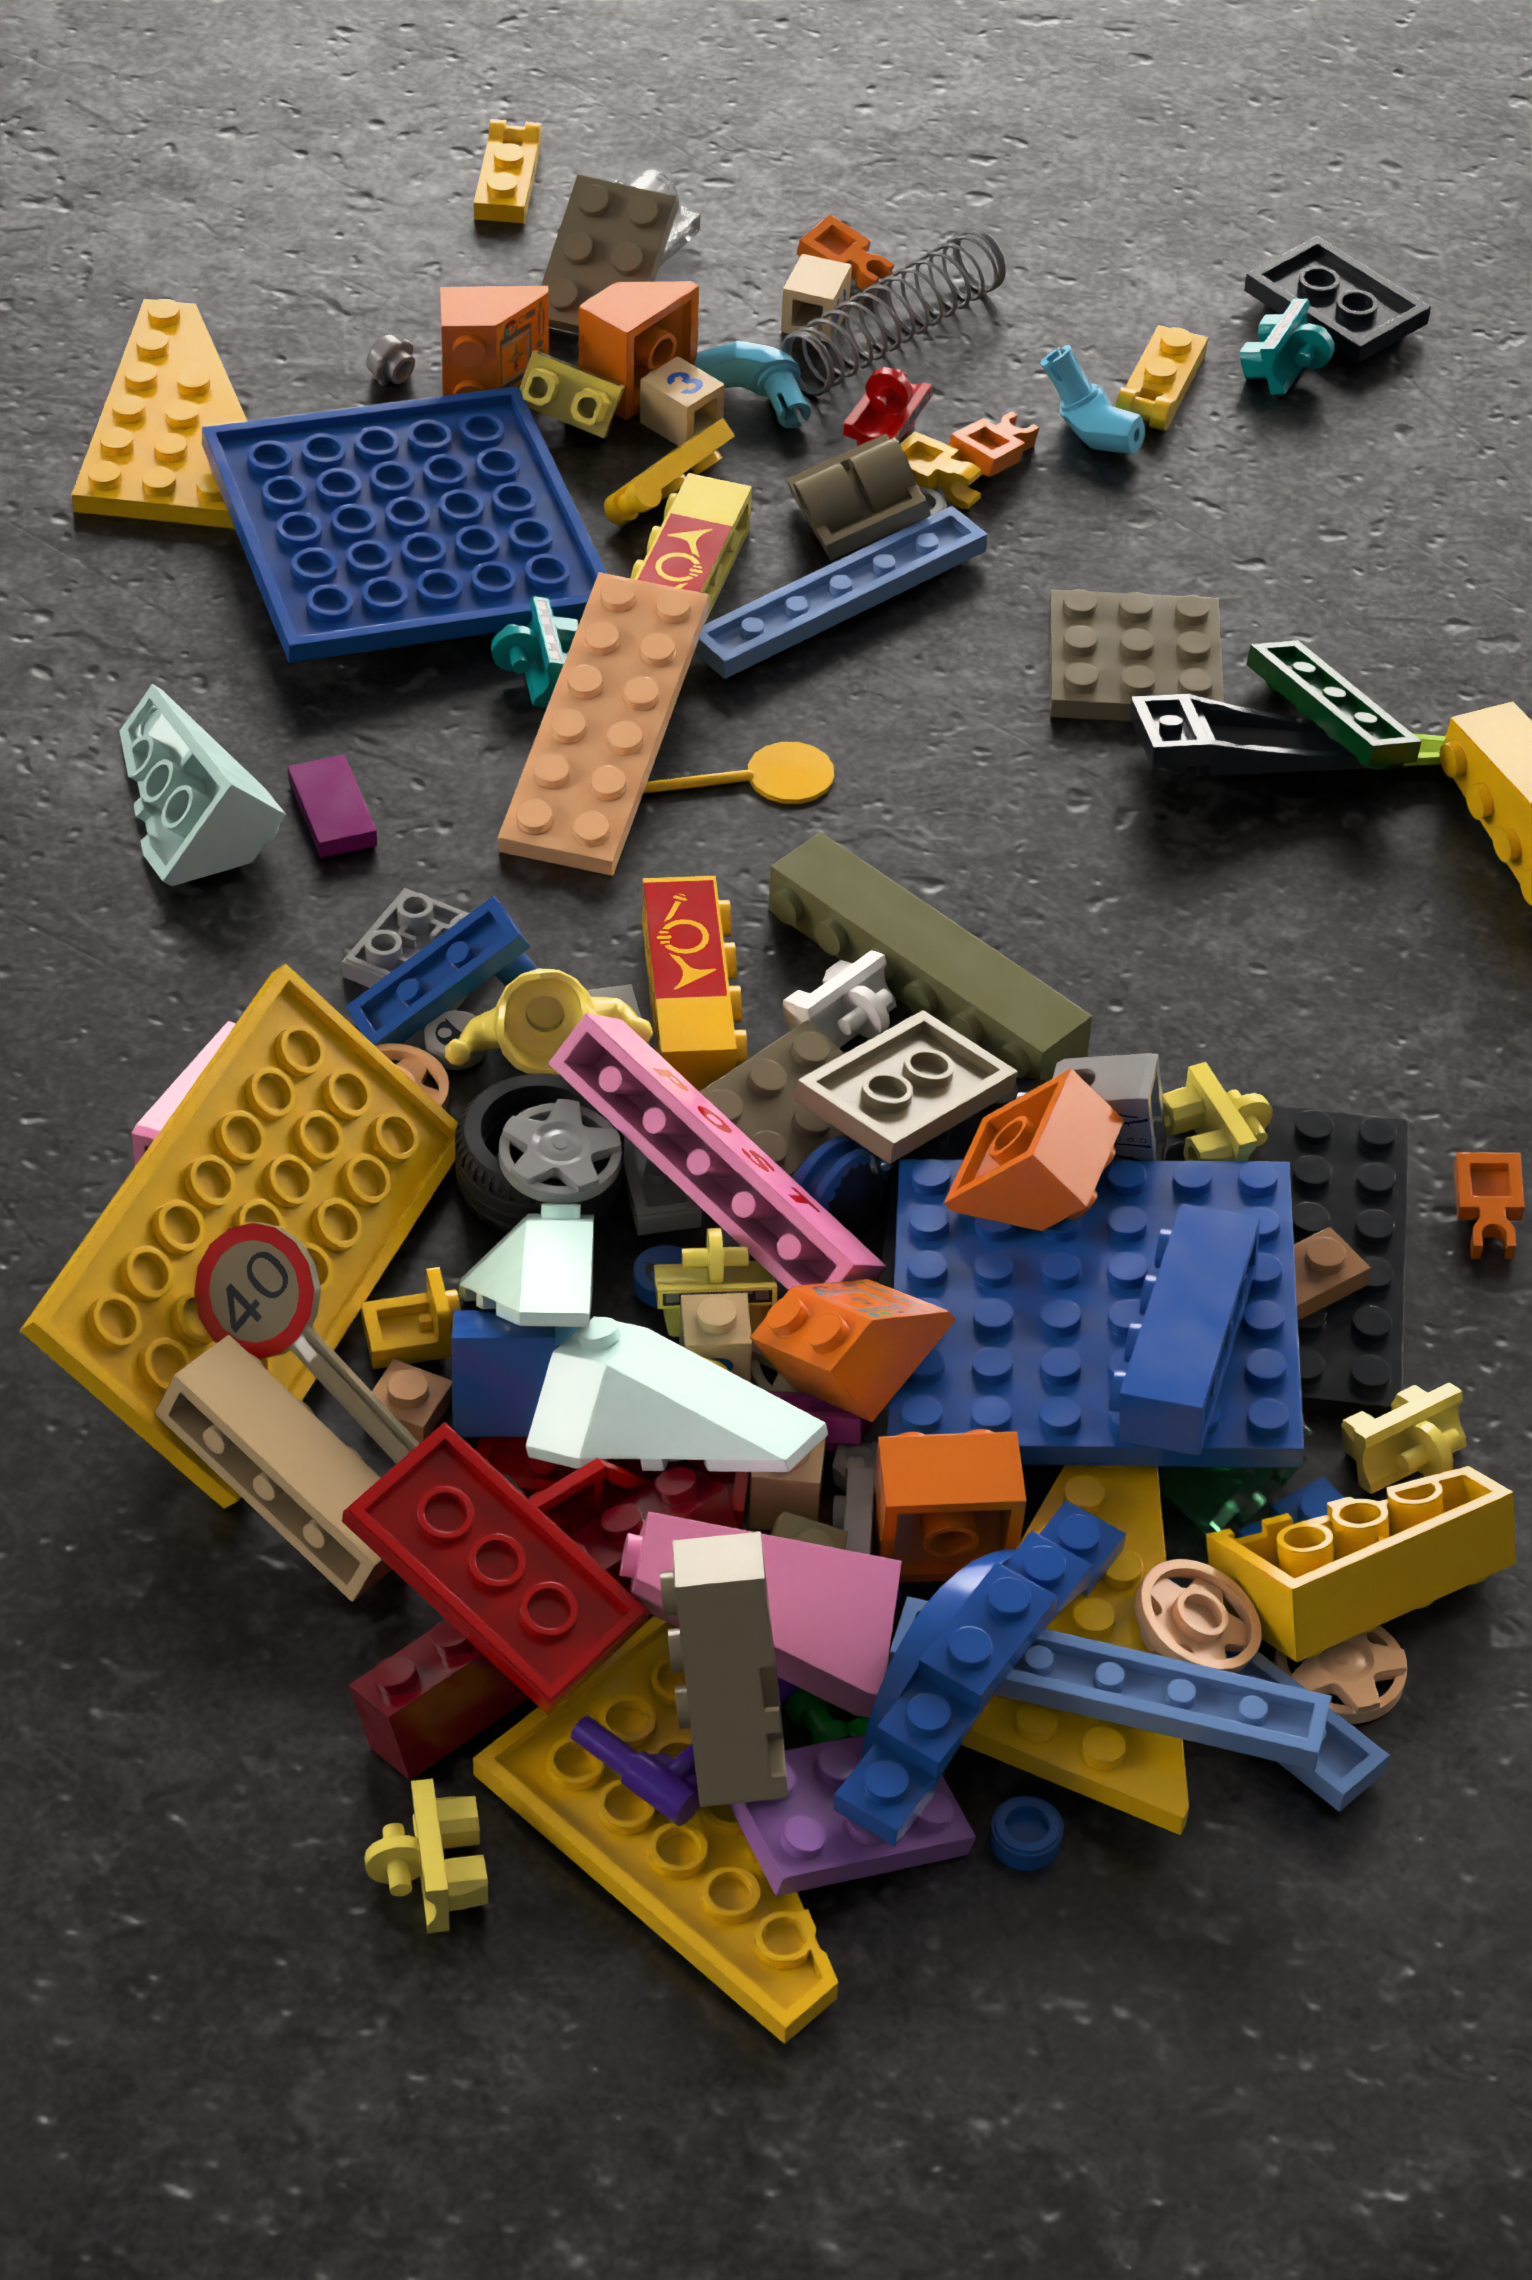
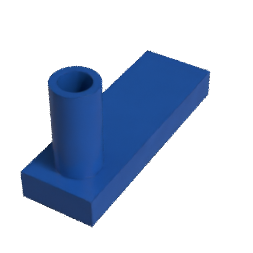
M492 896L345 1007L361 1033L375 1046L385 1043L402 1044L493 975L506 987L520 974L539 968L524 953L531 948L530 944L503 904L495 896Z

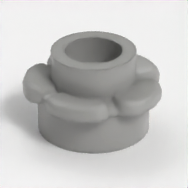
M386 335L373 345L366 359V367L373 373V377L378 381L379 385L384 386L391 381L395 384H400L409 378L415 367V359L411 356L414 352L413 344L407 339L400 341L393 335Z

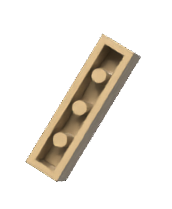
M228 1335L174 1375L154 1414L352 1603L392 1570L390 1566L342 1522L343 1511L381 1477L364 1462L358 1452L344 1444L314 1415L307 1404L298 1400L273 1377L257 1357L248 1353Z

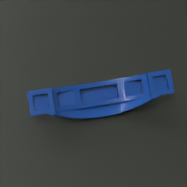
M1066 1500L1040 1534L1031 1531L1017 1549L996 1551L972 1561L943 1584L923 1607L897 1648L886 1671L869 1718L861 1760L835 1793L833 1810L895 1847L934 1797L936 1784L949 1762L1009 1672L1042 1631L1079 1594L1086 1597L1090 1594L1123 1551L1126 1533Z

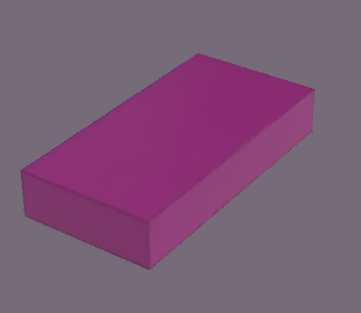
M345 754L288 766L289 784L320 858L377 846L376 827Z

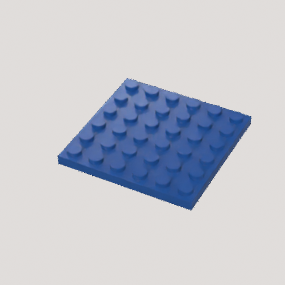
M519 386L202 427V447L288 663L496 633L503 630L509 624L526 627L532 619L529 605L532 596L549 598L553 616L577 619L578 621L581 620L598 573L607 574L532 413L523 399Z
M899 1159L894 1289L950 1311L956 1321L889 1401L887 1436H896L905 1432H919L925 1435L960 1434L976 1429H986L993 1432L1017 1431L1022 1465L1303 1468L1304 1439L1290 1162L1111 1161L1102 1171L1095 1188L1098 1194L1096 1201L1083 1216L1074 1221H1069L1066 1218L1043 1231L952 1212L944 1204V1201L963 1160ZM1180 1203L1260 1217L1258 1265L1201 1456L1120 1442L1119 1412L1109 1411V1394L1114 1373L1116 1370L1127 1371L1129 1363L1124 1361V1352L1130 1324L1132 1321L1143 1322L1144 1315L1140 1314V1299L1145 1277L1147 1274L1157 1276L1159 1268H1155V1253L1160 1231L1162 1228L1172 1230Z

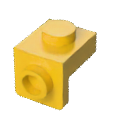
M439 1267L426 1269V1293L361 1302V1319L373 1369L386 1368L393 1359L406 1364L452 1357L451 1330L453 1329L454 1310H461L457 1290L445 1291Z

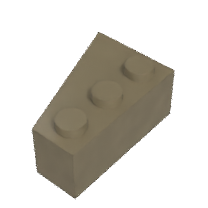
M761 1531L672 1540L674 1571L660 1572L662 1604L665 1617L678 1615L679 1628L668 1629L669 1655L672 1673H685L686 1684L675 1685L679 1729L691 1728L699 1805L704 1807L788 1798L781 1701Z

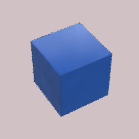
M454 1310L452 1329L453 1430L461 1437H528L552 1352L560 1346L555 1345V1326H519L497 1316L496 1310Z

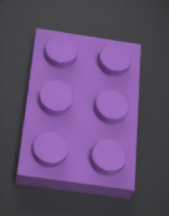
M865 1735L785 1750L788 1798L729 1804L775 1896L965 1856L969 1854L976 1835L943 1776H941L936 1784L934 1797L895 1847L834 1811L835 1793L859 1764Z

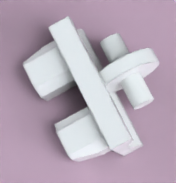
M871 950L853 964L840 960L826 970L822 980L823 985L811 994L797 990L784 999L782 1007L788 1029L792 1031L808 1020L838 1048L858 1034L872 1039L888 1030L890 1025L888 1012L897 1007L895 997L885 981L884 969L887 964L885 954Z

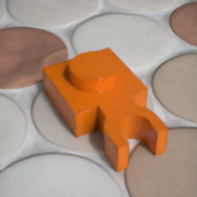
M831 214L800 239L796 254L799 257L801 254L851 264V277L855 280L857 287L863 291L865 288L877 284L879 278L891 276L894 264L886 258L868 253L871 242L869 239Z
M1010 412L1001 418L1000 424L996 426L982 418L951 434L949 446L959 449L960 461L976 465L981 469V475L991 477L1021 461L1023 451L1035 446L1039 427L1034 424L1028 428L1015 427L1018 415Z
M1456 1152L1454 1179L1457 1220H1477L1470 1240L1471 1259L1481 1258L1483 1239L1487 1237L1497 1238L1503 1243L1504 1259H1514L1516 1233L1510 1221H1522L1525 1208L1521 1153Z

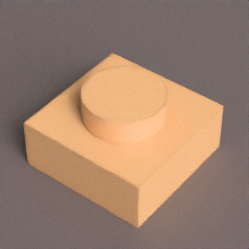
M393 1359L372 1390V1393L412 1436L421 1443L432 1433L452 1402V1380Z

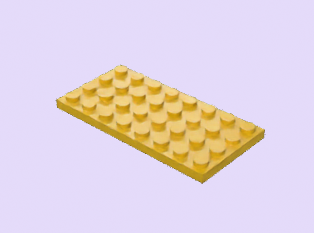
M285 963L268 977L22 1326L20 1332L225 1509L238 1502L241 1496L154 1414L174 1375L217 1344L212 1340L199 1319L194 1295L197 1268L208 1246L229 1228L256 1222L282 1227L301 1240L316 1263L321 1287L318 1314L313 1323V1328L334 1351L361 1309V1302L366 1301L454 1163L455 1132L458 1122ZM291 1350L286 1354L260 1360L265 1369L298 1400L302 1401L316 1380L313 1373Z

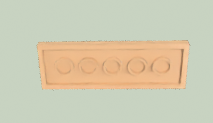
M598 573L499 832V852L596 873L614 875L710 610L709 594Z

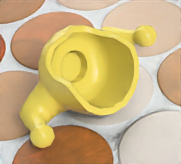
M539 968L520 974L505 987L494 1009L471 1019L464 1027L460 1037L453 1039L445 1046V1058L452 1065L462 1066L470 1060L471 1053L501 1048L503 1055L518 1070L527 1074L559 1075L548 1063L585 1013L621 1019L646 1043L649 1042L653 1031L650 1022L639 1018L631 1007L621 999L590 997L589 992L576 978L560 970Z

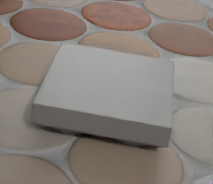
M404 888L343 959L342 977L371 988L470 913L432 899L425 894ZM465 996L463 999H461L447 1011H456L458 1007L462 1004V1002L467 998V996Z

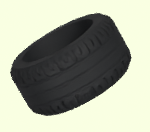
M528 1074L499 1081L497 1084L481 1091L479 1095H476L473 1101L467 1104V1107L460 1116L455 1132V1173L459 1192L463 1201L475 1216H478L481 1221L486 1222L487 1225L495 1227L499 1231H504L508 1234L526 1215L541 1214V1204L546 1203L530 1198L515 1189L504 1177L499 1165V1159L495 1157L499 1153V1141L503 1128L512 1115L516 1116L534 1106L556 1103L557 1099H569L579 1101L580 1106L588 1108L604 1117L562 1076ZM618 1129L622 1154L620 1170L616 1179L601 1194L576 1203L581 1205V1215H594V1222H597L600 1217L607 1213V1210L611 1209L613 1203L617 1200L623 1184L625 1140L624 1135ZM610 1157L593 1162L597 1175L605 1169ZM551 1178L542 1182L552 1186H567L561 1180Z

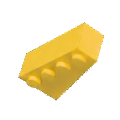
M1514 702L1451 717L1444 743L1439 751L1443 771L1448 777L1453 778L1466 798L1471 815L1475 819L1480 820L1493 841L1498 858L1508 864L1520 883L1524 899L1532 906V721Z
M1467 1466L1386 1487L1387 1499L1379 1502L1370 1499H1353L1351 1496L1328 1502L1327 1515L1293 1524L1292 1517L1286 1513L1261 1520L1262 1532L1235 1539V1534L1230 1528L1206 1534L1208 1565L1226 1574L1248 1595L1260 1618L1261 1639L1292 1660L1299 1662L1303 1659L1318 1656L1327 1648L1356 1635L1371 1632L1385 1622L1414 1609L1427 1607L1434 1600L1468 1585L1480 1583L1488 1576L1515 1565L1514 1492ZM1223 1597V1605L1228 1614L1239 1618L1233 1607Z

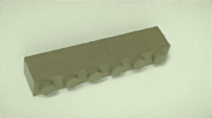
M819 832L771 865L768 910L774 913L779 920L793 926L819 944L826 953L852 964L871 950L885 954L887 963L884 969L885 981L896 999L907 1005L914 1014L924 1010L1018 1071V1078L1049 1081L1053 1079L1056 1064L1061 1060L1088 1056L1092 1024L1091 1014L824 833Z

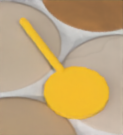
M778 742L767 745L754 753L748 763V770L647 781L643 793L749 781L753 789L766 799L782 804H802L816 800L828 792L834 782V765L825 753L814 746L801 742Z

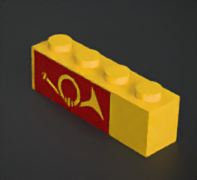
M716 876L643 878L642 927L655 1051L700 1092L748 1060L746 1030L734 1029V1023L742 1022L740 986H729L728 980L736 979L737 974L735 943H724L723 937L731 936L730 901L719 900Z

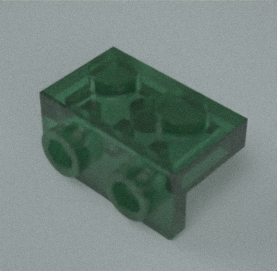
M1303 1423V1439L1305 1442L1313 1431ZM1305 1456L1303 1457V1464L1307 1460ZM1167 1466L1159 1475L1160 1493L1205 1534L1223 1530L1231 1521L1241 1530L1269 1500L1260 1490L1269 1481L1273 1482L1280 1489L1299 1468Z

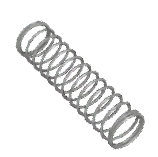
M968 227L949 238L946 243L936 246L933 251H928L922 254L919 259L907 263L905 268L901 267L894 271L891 276H886L880 279L877 284L865 288L863 293H858L852 296L849 301H844L837 305L834 310L823 313L821 318L808 322L806 327H801L784 338L781 350L792 357L793 341L796 337L802 338L803 353L809 368L818 379L825 383L821 389L812 388L800 377L797 382L799 388L809 395L820 396L826 393L832 386L841 384L844 377L856 375L858 368L864 369L870 366L872 360H879L885 356L887 351L892 352L898 349L901 342L907 343L913 339L915 334L920 335L926 332L928 326L939 324L942 317L948 318L954 315L956 309L961 310L967 307L970 301L980 299L984 292L989 293L1000 287L1005 279L1006 272L1003 253L989 234L979 228ZM967 234L976 235L987 243L996 257L998 269L989 250L980 241ZM962 239L976 243L985 251L994 269L992 285L985 284L981 267L976 259L966 249L960 247ZM948 248H953L954 259L946 255ZM960 251L973 262L978 270L981 283L975 280L966 269ZM934 256L942 257L943 270L933 263ZM945 259L957 267L959 273L964 278L967 295L960 292L952 282L947 271ZM921 264L928 265L929 278L919 272ZM932 267L945 278L950 286L953 304L946 300L938 290L933 278ZM907 272L914 273L916 288L905 280ZM918 276L922 277L936 294L939 312L932 308L924 298ZM893 281L900 282L902 296L891 289ZM904 284L913 290L921 301L926 320L918 316L911 307L906 296ZM970 285L979 291L978 294L971 296ZM879 289L887 291L888 305L877 297ZM891 293L902 302L908 311L912 322V329L905 325L897 315L892 304ZM957 294L965 299L959 305H957ZM865 298L873 299L874 313L863 306ZM877 301L887 309L893 318L898 337L893 335L884 325L878 312ZM943 302L951 307L950 311L943 313ZM851 306L859 308L861 323L849 314ZM863 310L874 319L879 327L884 346L876 341L869 332L864 321ZM929 310L938 316L937 319L929 321ZM832 315L831 321L826 319L827 317ZM836 315L845 316L847 332L835 323ZM914 318L924 324L923 328L915 330ZM849 319L860 328L869 346V354L855 340L850 329ZM823 323L830 325L833 341L821 332V325ZM901 327L910 332L908 337L901 338ZM835 328L846 337L851 345L855 362L849 359L841 349L836 338ZM808 332L816 333V337ZM886 334L896 341L895 345L887 346ZM820 336L831 345L837 354L841 371L834 367L830 354L821 343ZM806 340L815 347L824 361L827 380L812 365L807 353ZM872 342L882 349L880 354L873 355ZM857 350L868 358L867 362L859 364ZM843 358L854 366L852 371L845 372ZM836 372L840 376L834 381V373Z

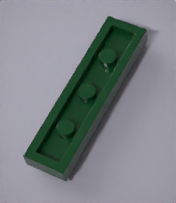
M1300 641L1250 644L1246 665L1264 679L1269 688L1278 691L1294 704L1299 713L1308 716L1325 730L1326 735L1330 739L1339 742L1356 756L1357 761L1361 765L1371 769L1386 770L1393 764L1417 762L1422 741Z

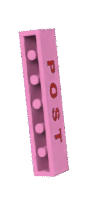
M585 1013L548 1064L736 1242L741 1246H748V1253L787 1290L794 1286L869 1279L875 1282L887 1267L623 1020Z

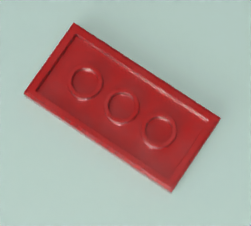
M446 1422L442 1423L343 1511L342 1522L547 1715L559 1706L648 1621L650 1611Z

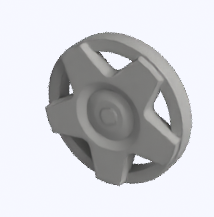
M557 1099L556 1103L534 1106L516 1116L512 1115L505 1124L500 1137L499 1165L504 1177L519 1192L538 1201L553 1204H571L591 1199L605 1191L614 1182L620 1170L622 1147L617 1129H614L598 1113L580 1106L579 1101ZM511 1145L524 1152L515 1164L510 1155ZM610 1157L605 1169L597 1175L593 1162ZM551 1178L561 1180L567 1186H552L542 1182Z

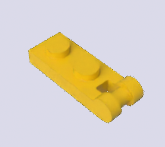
M491 119L487 147L474 199V220L525 224L541 149V123L526 122L525 127L507 126V121Z
M1158 325L1125 388L1122 387L1120 389L1115 407L1140 414L1143 420L1149 422L1150 428L1166 431L1206 355L1208 337L1190 333L1182 328H1169Z
M724 418L691 437L608 496L604 502V512L607 518L618 526L628 524L636 519L639 513L651 510L661 502V499L663 500L671 493L679 490L686 478L684 472L691 468L693 473L698 475L723 457L717 449L735 437Z

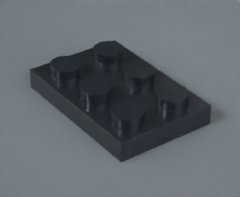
M1318 235L1246 274L1244 291L1280 314H1284L1293 299H1308L1310 308L1307 312V323L1323 326L1334 341V349L1356 363L1365 360L1427 325L1429 321L1431 306Z

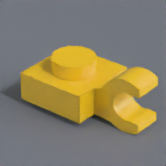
M915 431L900 443L918 486L931 489L937 486L940 487L947 499L961 509H969L981 498L980 492L968 487L981 476V469L970 462H960L959 449Z

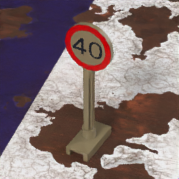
M259 1222L226 1230L208 1246L197 1268L194 1289L199 1319L212 1340L218 1343L230 1335L248 1353L254 1355L259 1360L286 1354L291 1350L397 1464L420 1443L314 1330L313 1323L318 1314L321 1287L316 1263L302 1241L282 1227ZM508 1474L503 1475L523 1495L526 1494Z

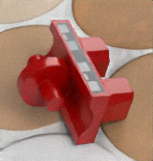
M886 367L876 369L866 382L865 395L843 422V436L857 440V447L884 434L889 439L895 437L899 442L915 426V419L931 399L932 385L924 382L910 384L906 373L900 369L895 370Z

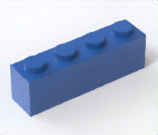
M1180 1203L1172 1230L1161 1229L1155 1253V1268H1159L1157 1276L1146 1275L1141 1293L1140 1314L1144 1315L1143 1322H1131L1124 1352V1361L1129 1363L1127 1371H1115L1110 1388L1109 1411L1119 1412L1120 1442L1201 1456L1258 1265L1260 1217Z

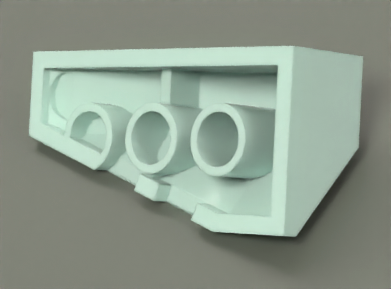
M152 684L119 731L128 777L137 781L140 798L133 805L136 817L143 820L146 824L147 835L141 840L144 857L161 880L170 886L252 863L262 848L270 844L277 835L280 823L286 816L285 812L269 792L162 689Z
M542 1203L541 1214L526 1215L461 1278L459 1299L463 1301H476V1306L481 1309H496L497 1316L519 1326L589 1327L593 1294L594 1215H581V1205L576 1203Z
M594 1316L589 1321V1327H579L571 1337L552 1352L526 1442L528 1457L579 1469L594 1459L599 1458L607 1462V1459H640L643 1471H665L668 1463L672 1461L704 1460L708 1471L789 1472L828 1435L825 1422L648 1328L618 1322L608 1317Z

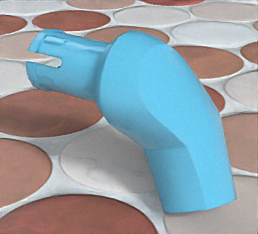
M736 341L697 353L694 366L724 383L725 388L743 387L757 395L769 397L777 414V420L782 427L795 428L802 425L795 408L799 409L803 419L806 421L809 419L811 408L797 384L801 375L800 367L786 352L770 346Z
M1069 345L1063 346L1061 350L1058 348L1050 352L1041 360L1042 368L1053 382L1062 400L1059 414L1084 443L1091 449L1129 454H1135L1139 451L1145 437L1142 417L1140 414L1111 406L1102 386L1090 384Z

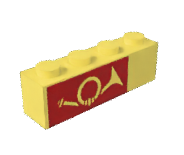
M688 473L678 494L671 493L669 495L664 512V522L661 527H653L648 540L647 555L644 560H636L630 579L709 594L710 610L707 615L708 618L750 531L752 487Z

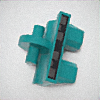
M1293 299L1284 314L1265 315L1260 321L1258 328L1260 342H1246L1239 352L1244 378L1267 379L1270 395H1285L1303 367L1311 369L1322 368L1329 362L1335 351L1334 341L1323 326L1307 323V312L1310 308L1308 299Z
M532 596L529 604L532 619L526 627L516 624L505 626L493 638L491 653L495 664L501 669L525 674L532 706L547 708L577 631L578 622L577 619L553 616L549 598Z

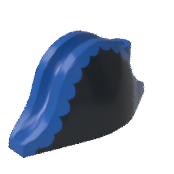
M837 1136L811 1152L796 1168L791 1178L857 1238L869 1230L879 1218L893 1178L894 1166L871 1153L855 1140L853 1142L845 1136Z

